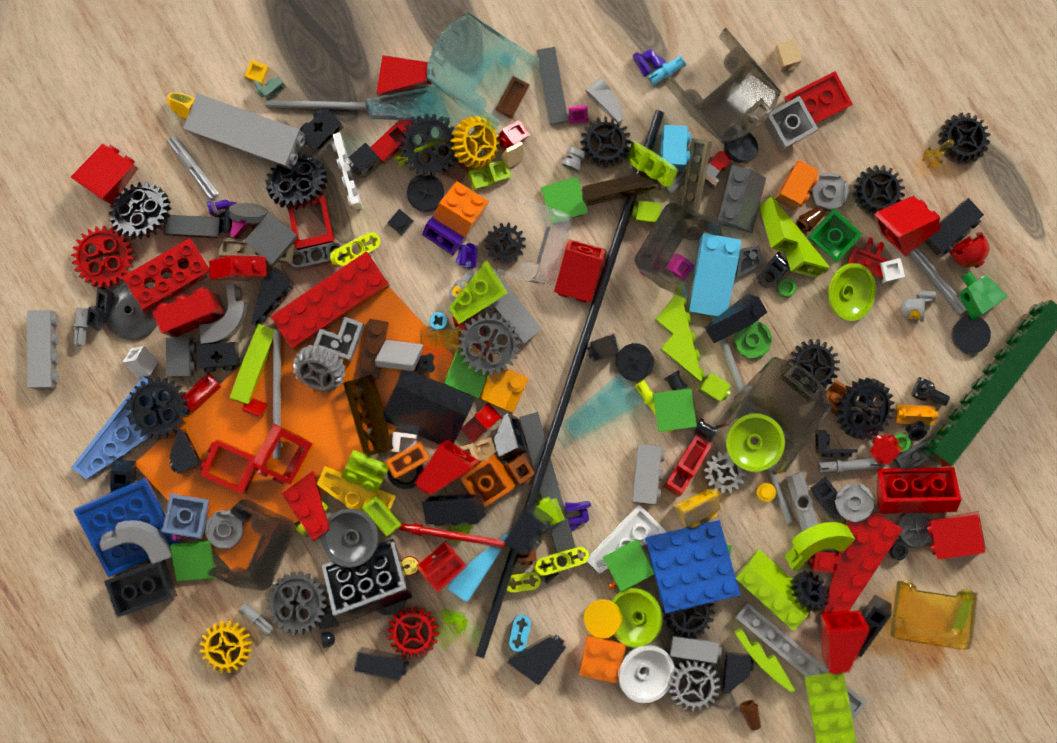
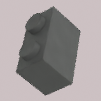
M166 338V377H193V372H196V362L193 361V353H196V343L193 342L192 338Z

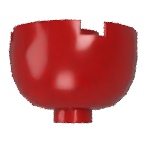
M982 232L975 233L977 237L973 239L970 236L963 239L952 248L954 252L949 251L953 260L961 267L970 268L974 266L978 268L985 263L984 259L989 254L990 245Z

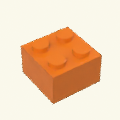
M798 160L790 169L775 200L794 211L798 207H802L810 196L808 191L812 187L814 188L819 179L817 176L819 170Z
M456 181L440 201L433 218L466 238L483 216L489 201Z
M496 453L459 477L470 494L482 493L484 507L505 495L517 485Z
M587 634L579 675L618 684L619 670L626 645L620 641L607 638L601 639Z

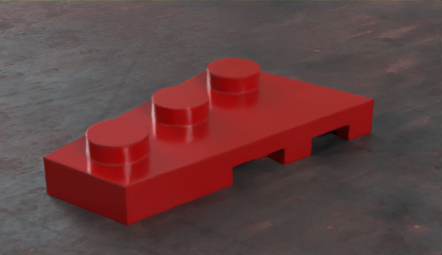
M312 471L281 494L311 539L316 541L330 531V526L320 497L321 494L317 486L315 472Z

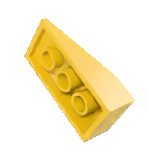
M706 489L674 506L684 527L689 526L692 529L701 524L700 520L704 518L709 520L718 515L717 512L721 508L717 490Z

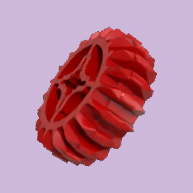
M407 606L406 613L402 609L399 610L400 617L397 614L393 615L396 622L389 621V624L394 627L387 629V632L393 633V635H389L387 638L388 640L394 639V642L390 644L391 647H394L396 644L398 645L395 650L396 653L400 649L403 650L402 657H405L406 653L409 652L410 659L413 658L414 653H416L417 658H420V651L427 655L428 651L426 648L429 650L434 649L430 643L437 644L438 642L433 636H439V632L434 631V629L439 628V625H432L436 618H428L431 615L430 611L424 615V607L421 608L420 612H417V606L413 607V611ZM407 617L420 618L416 624H410L404 619ZM424 623L427 624L429 629L428 640L421 633V627ZM399 624L402 626L406 633V636L402 641L399 639L398 636ZM420 625L416 632L417 636L413 635L407 639L410 635L409 628L413 629ZM411 640H416L423 644L419 647L406 646Z

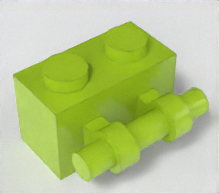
M353 450L341 477L350 483L358 484L364 487V489L376 493L388 471V465Z

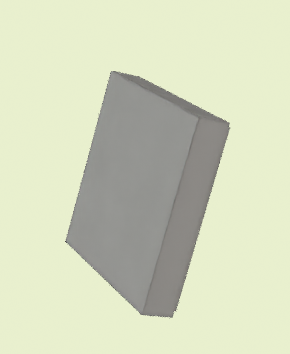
M386 340L375 360V366L414 371L423 352V344Z

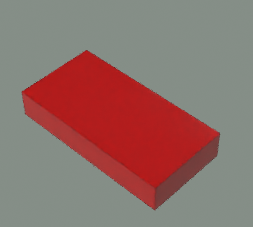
M208 372L183 396V399H189L185 405L190 407L189 410L191 412H194L221 387L220 384Z

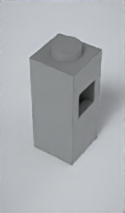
M671 634L670 656L717 663V658H721L722 647H719L717 641L692 637L686 638L685 636L679 637V635Z

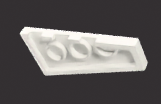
M341 133L333 134L334 140L331 141L334 152H337L339 159H336L339 170L343 171L344 177H342L344 188L348 189L349 195H347L349 205L353 206L355 210L363 209L355 178L349 165L350 161Z
M638 505L589 555L587 562L600 574L608 569L603 559V556L635 539L638 540L642 547L646 544V537L666 533L667 531L644 508Z

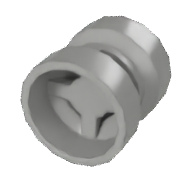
M569 146L567 158H564L562 166L579 172L581 168L580 163L584 160L586 153L578 148Z

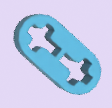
M517 615L513 622L509 645L516 652L522 651L527 644L531 626L530 618L527 615ZM521 618H524L528 625L523 626L521 632L519 631V624L516 623L521 621ZM518 634H520L521 642L524 643L519 645V647H515V643L512 641L516 640Z

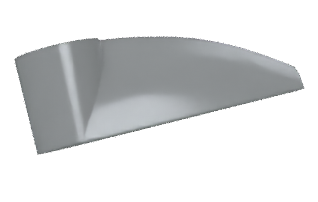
M599 78L585 92L596 105L620 125L623 121L620 104L607 83L602 78Z

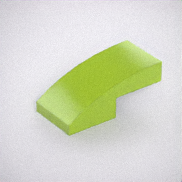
M503 160L470 170L467 173L473 191L512 177L509 168Z

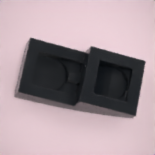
M97 288L96 306L88 308V326L95 330L102 329L112 307L114 292L106 288Z
M824 477L810 489L825 511L834 520L839 516L835 506L837 490Z

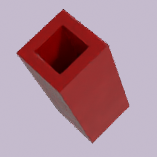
M400 118L370 147L384 165L400 151L398 148L403 146V143L399 142V139H404L405 137L401 132L408 131L405 125L412 126L411 119Z

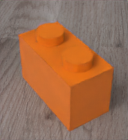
M419 442L386 460V463L396 478L431 458L422 442Z

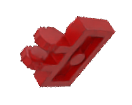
M869 237L864 249L856 246L852 248L846 264H861L867 267L873 276L882 279L883 273L880 263L890 260L880 256L884 247V243L881 241L876 247L875 254L869 252L874 240Z

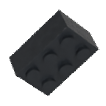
M165 559L104 581L117 618L178 596Z

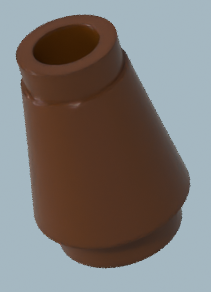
M818 206L800 215L796 221L797 226L803 232L811 231L825 216V212Z
M754 700L742 702L739 711L750 727V730L760 729L761 722L758 704Z

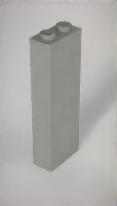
M198 93L183 129L193 135L290 170L296 164L298 151L305 142V134L297 128Z

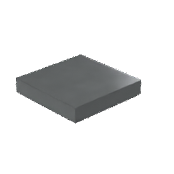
M269 212L244 242L262 257H266V260L274 266L297 240L298 236Z

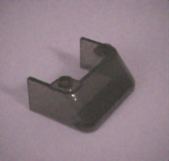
M677 203L666 205L635 256L636 267L659 287L686 299L687 293L684 284L676 281L674 274L666 269V266L683 238L695 241L701 237L704 231L712 235L723 236L720 222Z
M246 499L237 503L236 507L253 514L251 528L254 532L262 535L248 569L235 567L230 571L218 565L209 570L208 574L235 587L265 591L272 586L295 533L296 526L291 519Z

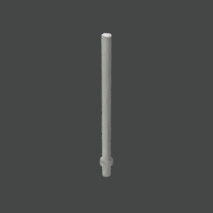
M266 100V108L324 109L326 107L327 109L371 110L376 113L391 111V103H380V101H376V103Z
M273 331V425L275 423L281 426V332ZM281 438L273 451V458H281V447H283Z

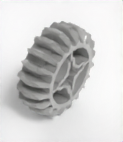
M318 344L314 347L309 345L296 355V359L293 362V372L296 374L297 379H301L300 384H306L307 388L311 387L313 391L319 390L320 393L324 390L329 393L341 385L345 376V365L342 363L343 359H338V354L332 353V349L327 350L325 346L320 348Z
M686 659V666L680 662L679 666L681 669L678 670L674 667L673 670L677 674H670L669 676L671 679H674L673 682H668L669 686H674L668 690L671 694L675 693L671 699L673 701L678 699L676 705L679 707L683 704V710L685 711L688 709V706H690L691 712L695 711V706H697L699 711H702L701 705L703 704L708 709V701L713 704L715 703L712 695L715 697L719 696L714 691V689H720V685L714 684L720 681L719 677H713L717 674L716 670L710 671L712 668L710 664L704 668L705 661H701L698 665V660H693V664H691L690 660ZM699 670L704 672L705 675L693 677L689 671ZM684 675L686 677V684L679 691V681ZM689 677L695 683H699L696 684L698 686L697 689L699 693H697V691L693 687L689 688V686H691V681L689 680ZM709 680V689L703 695L702 686ZM694 693L699 699L688 700L683 695Z

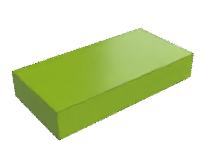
M377 495L362 506L364 512L372 518L376 526L386 537L401 526L400 521Z

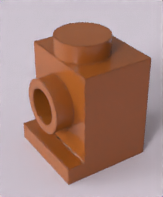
M523 454L503 464L517 485L521 484L523 486L531 481L530 477L535 474Z

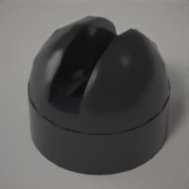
M330 632L321 633L323 648L331 647L335 643L334 635Z

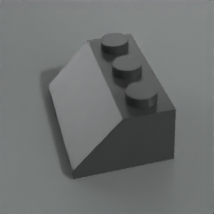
M732 165L728 172L715 224L753 233L766 177L751 169Z

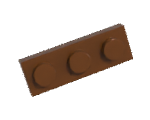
M369 319L359 376L372 375L373 378L379 379L381 367L375 366V360L386 341L389 322Z

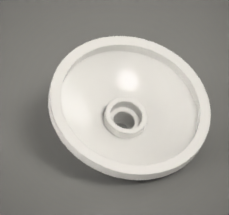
M645 645L634 649L625 657L619 670L621 689L630 699L639 703H650L658 700L671 687L668 685V682H673V679L669 677L670 674L674 675L675 673L673 661L668 653L657 646Z

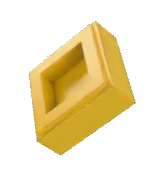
M250 60L244 78L253 82L257 80L263 85L269 66Z

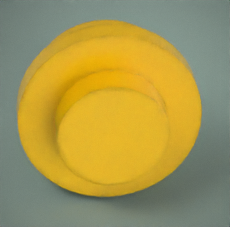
M762 483L758 486L756 494L759 500L770 502L775 498L776 490L772 484Z

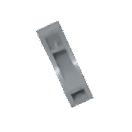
M226 283L228 309L224 317L214 323L199 324L201 344L223 342L231 338L242 326L247 313V302L239 301L242 293L241 288L236 283Z
M141 521L117 523L115 532L109 531L105 533L99 543L102 551L126 542L136 543L145 549L152 564L171 557V546L164 534L156 527Z

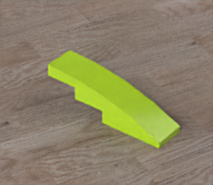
M632 141L631 150L628 152L626 159L637 170L645 172L650 178L656 179L664 186L671 188L678 169L650 149Z
M258 324L237 375L230 399L249 405L270 353V347L273 343V331L277 330Z
M741 628L733 631L744 649L766 673L790 692L795 691L775 655L771 654L767 657L757 641L750 644Z

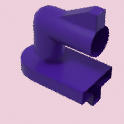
M652 49L642 54L639 52L633 54V60L643 77H646L651 71L646 63L647 60L651 61L655 69L666 63V60L656 55Z
M226 199L215 203L211 200L207 201L209 214L213 217H219L218 210L226 209L229 211V207L236 204V202Z
M473 243L459 246L456 263L461 265L462 268H476L477 247Z
M590 501L565 502L567 512L579 510L580 516L568 518L571 531L589 521L588 509L585 508L591 506Z

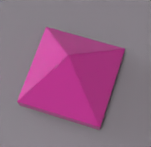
M587 105L568 107L569 124L588 122Z

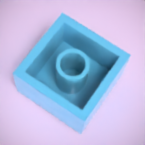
M664 125L661 132L660 156L677 168L678 172H682L690 161V151H687L688 144H690L691 132H687L688 126Z

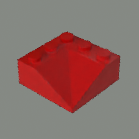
M203 287L193 291V295L188 297L183 295L176 298L174 303H163L157 306V310L152 312L160 332L175 338L199 328V324H209L223 318L226 310L219 294Z

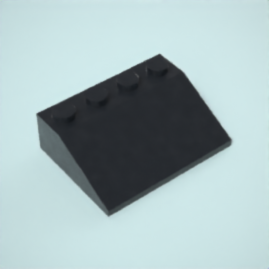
M401 370L383 414L386 422L437 444H442L447 440L454 443L469 414L475 397L416 371Z
M394 539L379 543L373 556L362 565L345 567L333 561L322 565L333 616L340 624L413 598L410 583Z

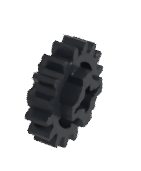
M509 222L506 227H504L503 223H500V228L494 225V232L488 231L490 238H485V242L489 243V245L485 246V249L491 250L488 256L494 255L493 260L496 262L500 259L501 264L504 263V260H507L508 264H511V259L518 261L517 255L523 256L521 249H526V245L522 244V242L526 241V238L520 237L523 231L517 232V225L511 228ZM504 231L503 235H501L500 237H495L498 233ZM511 233L517 237L518 242L511 238ZM507 236L510 245H507L504 251L503 244L500 242H504ZM493 245L500 249V254L494 250ZM512 249L516 250L513 254L507 256L509 251Z
M803 571L791 580L793 585L790 586V589L794 591L791 595L796 597L795 603H800L801 609L806 607L807 612L813 611V613L824 609L825 605L829 603L827 598L830 595L826 593L828 588L823 586L824 581L818 580V575L814 577L812 572L807 573Z

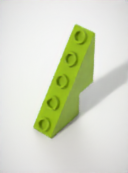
M773 196L759 206L771 248L785 252L792 272L817 278L830 268Z
M679 291L654 320L672 335L660 351L695 380L701 382L702 379H705L703 368H699L698 365L700 354L698 349L695 350L693 342H696L694 331H690L689 328L691 317L689 312L685 311L684 305H687L684 293L681 294Z

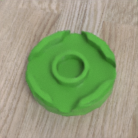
M756 321L754 324L736 332L733 343L740 355L756 359L769 351L772 335L765 324Z

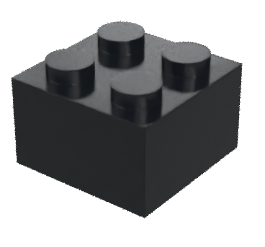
M536 505L526 508L503 542L521 555L528 552L531 553L533 550H537L542 543L540 538L552 528L551 522L554 518Z

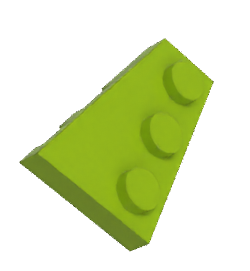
M487 260L449 307L458 324L508 293Z

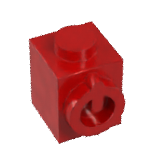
M886 433L882 437L879 434L872 441L874 445L871 447L870 453L880 464L883 465L885 463L888 465L901 453L903 448L898 444L899 440L894 435Z
M819 551L808 559V566L813 571L833 573V571L837 570L838 555L833 552Z

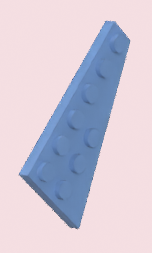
M143 376L136 386L142 387L140 381H145L148 384V379ZM133 388L131 392L136 393L137 391ZM163 392L161 399L163 402L167 401L169 395ZM128 394L71 467L85 479L91 478L148 440V433L141 436V430L134 431L136 424H129L133 418L126 417L131 413L130 410L125 409L131 406V403L126 401L133 398L130 394ZM147 396L142 400V404L146 407L150 403V399ZM157 405L154 410L159 412L161 405ZM168 410L166 418L171 420L174 413L172 410ZM150 415L147 418V422L150 426L153 425L155 422V418L153 415ZM160 417V424L163 425V420Z

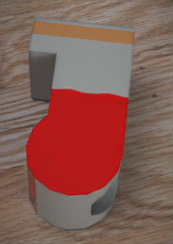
M724 151L718 152L707 166L704 183L712 189L720 181L716 177L722 170L728 168L731 159Z

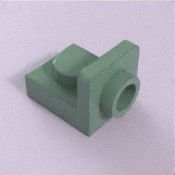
M279 76L270 79L264 88L257 80L254 82L257 86L255 91L261 98L265 96L268 100H271L286 88V85Z

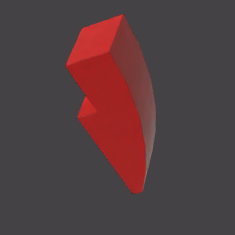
M695 435L663 488L680 497L696 474L712 445Z

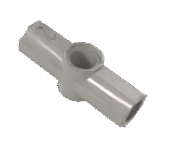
M802 472L786 476L792 505L795 508L801 530L804 531L817 525L812 507V499L808 494ZM801 497L806 499V505L803 508H800L798 505V500Z

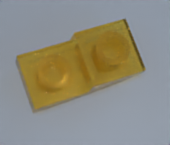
M461 328L420 331L423 350L458 348V345L462 344V341L458 340L461 337Z

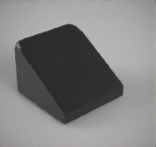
M229 211L220 213L219 233H231L233 220L229 217Z
M240 500L230 510L234 516L244 523L249 522L256 513V509L244 500Z

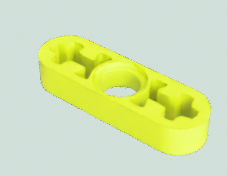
M374 232L366 233L333 250L330 260L335 266H345L367 251L369 253L377 249L380 245V238ZM370 238L373 239V242H371V244L364 246L363 243L369 241ZM353 244L359 247L357 255L352 252ZM346 253L348 255L341 258L340 261L337 259L340 254Z
M577 547L546 556L534 563V571L540 576H545L579 566L588 561L589 553L584 547ZM577 551H579L580 554L583 553L584 557L581 558V561L578 558L574 560H571L570 558L571 556L577 555ZM558 556L565 557L566 565L564 567L557 565L556 560ZM550 558H552L553 566L546 568V572L543 569H539L542 561L543 564L551 563Z

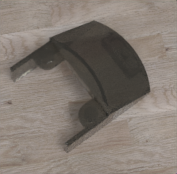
M727 28L722 30L719 39L731 51L726 55L723 63L726 70L732 76L705 99L693 89L684 91L671 75L667 77L664 83L689 112L688 114L721 143L739 139L759 127L771 114L781 94L780 89Z
M774 357L734 397L735 400L718 421L716 427L729 426L734 418L739 419L749 414L750 411L769 416L775 420L783 431L785 447L780 460L771 473L773 475L782 474L789 469L833 405L829 403L825 394L826 391L821 383L810 372L792 361Z

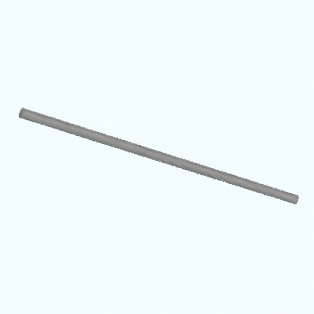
M710 316L711 321H713V320L716 319L717 317H715V316ZM724 338L719 342L746 415L753 414L754 412L727 339ZM774 466L766 470L776 490V497L786 524L793 522V518Z

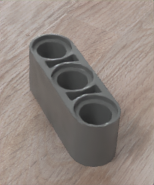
M185 215L165 217L168 223L164 224V235L219 238L220 218Z
M332 242L294 251L290 265L297 270H304L332 263L330 260L332 249L335 247L339 248L342 245ZM315 252L322 253V257L318 261L313 260ZM340 254L339 257H337L338 261H340L341 258L345 256V254ZM297 256L303 257V262L300 265L294 264V259Z

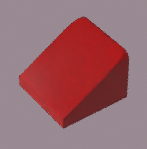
M251 398L249 405L244 404L242 411L263 417L267 403Z

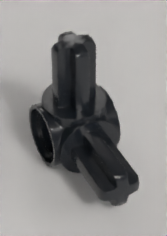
M918 377L910 394L921 401L932 400L943 406H946L950 399V396L936 390L933 382L922 377Z

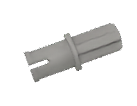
M81 307L76 308L75 324H73V327H75L73 344L76 346L85 345L86 330L89 328L87 326L88 308H84L83 313Z
M245 603L238 611L250 622L251 626L255 625L266 636L273 631L274 628L261 617L262 614L255 611L248 603Z

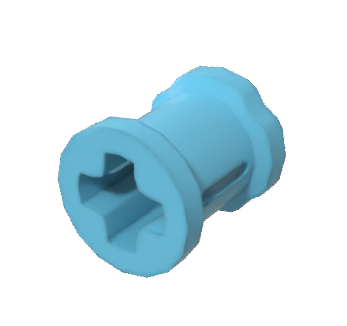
M436 312L430 317V324L435 330L442 331L447 327L448 320L443 313ZM436 317L439 319L444 318L441 326L439 324L434 325Z

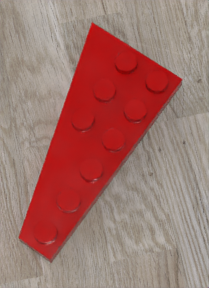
M874 510L863 521L846 522L855 540L844 552H838L837 570L833 573L828 592L830 595L827 598L829 603L825 605L823 613L850 611L902 532V528Z

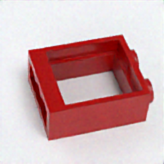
M317 195L319 201L314 199L311 201L312 206L318 204L322 206L327 231L326 235L300 240L295 208L292 206L288 210L292 232L298 236L295 241L297 250L336 242L325 196Z
M274 423L252 465L257 468L256 472L264 477L271 475L273 476L272 480L282 485L286 482L291 485L313 443ZM281 437L299 445L284 475L266 467Z
M222 440L212 442L208 449L210 453L208 459L204 460L201 464L200 470L202 472L200 475L241 494H246L257 470L252 465L256 455ZM220 447L249 459L238 485L209 473Z
M446 540L416 565L436 592L440 591L467 567Z

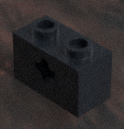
M326 107L323 110L319 109L313 115L314 118L309 123H304L299 129L305 134V142L316 153L333 138V134L338 133L343 128L342 123ZM318 126H319L320 128L322 127L323 131H322V132H320L319 130L317 131L316 128H317Z
M366 142L348 157L351 161L349 165L358 177L360 175L364 178L368 177L382 164L378 155Z
M236 342L196 345L198 368L204 369V372H215L216 368H223V371L235 370V366H240L239 344ZM218 354L222 355V358L219 359V361L215 360V357H217Z

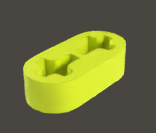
M536 572L512 574L511 578H514L515 581H521L522 584H517L515 589H512L509 585L507 591L521 592L534 590L541 583L540 576ZM530 575L538 579L534 586H531L530 583H524L523 580H528Z

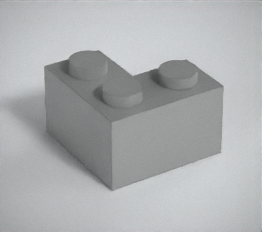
M345 317L338 335L320 329L314 346L317 344L320 348L325 346L327 350L332 349L333 354H338L339 357L353 361L365 324Z

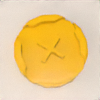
M607 599L596 600L589 604L584 613V624L588 632L601 639L609 638L616 634L622 624L620 609L615 603Z

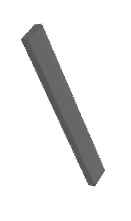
M538 412L519 417L535 473L546 442ZM550 458L540 493L542 499L550 497L551 500L557 498L565 520L554 524L551 528L556 551L560 553L576 547ZM578 554L571 556V560L577 559ZM558 556L560 565L566 564L565 557Z

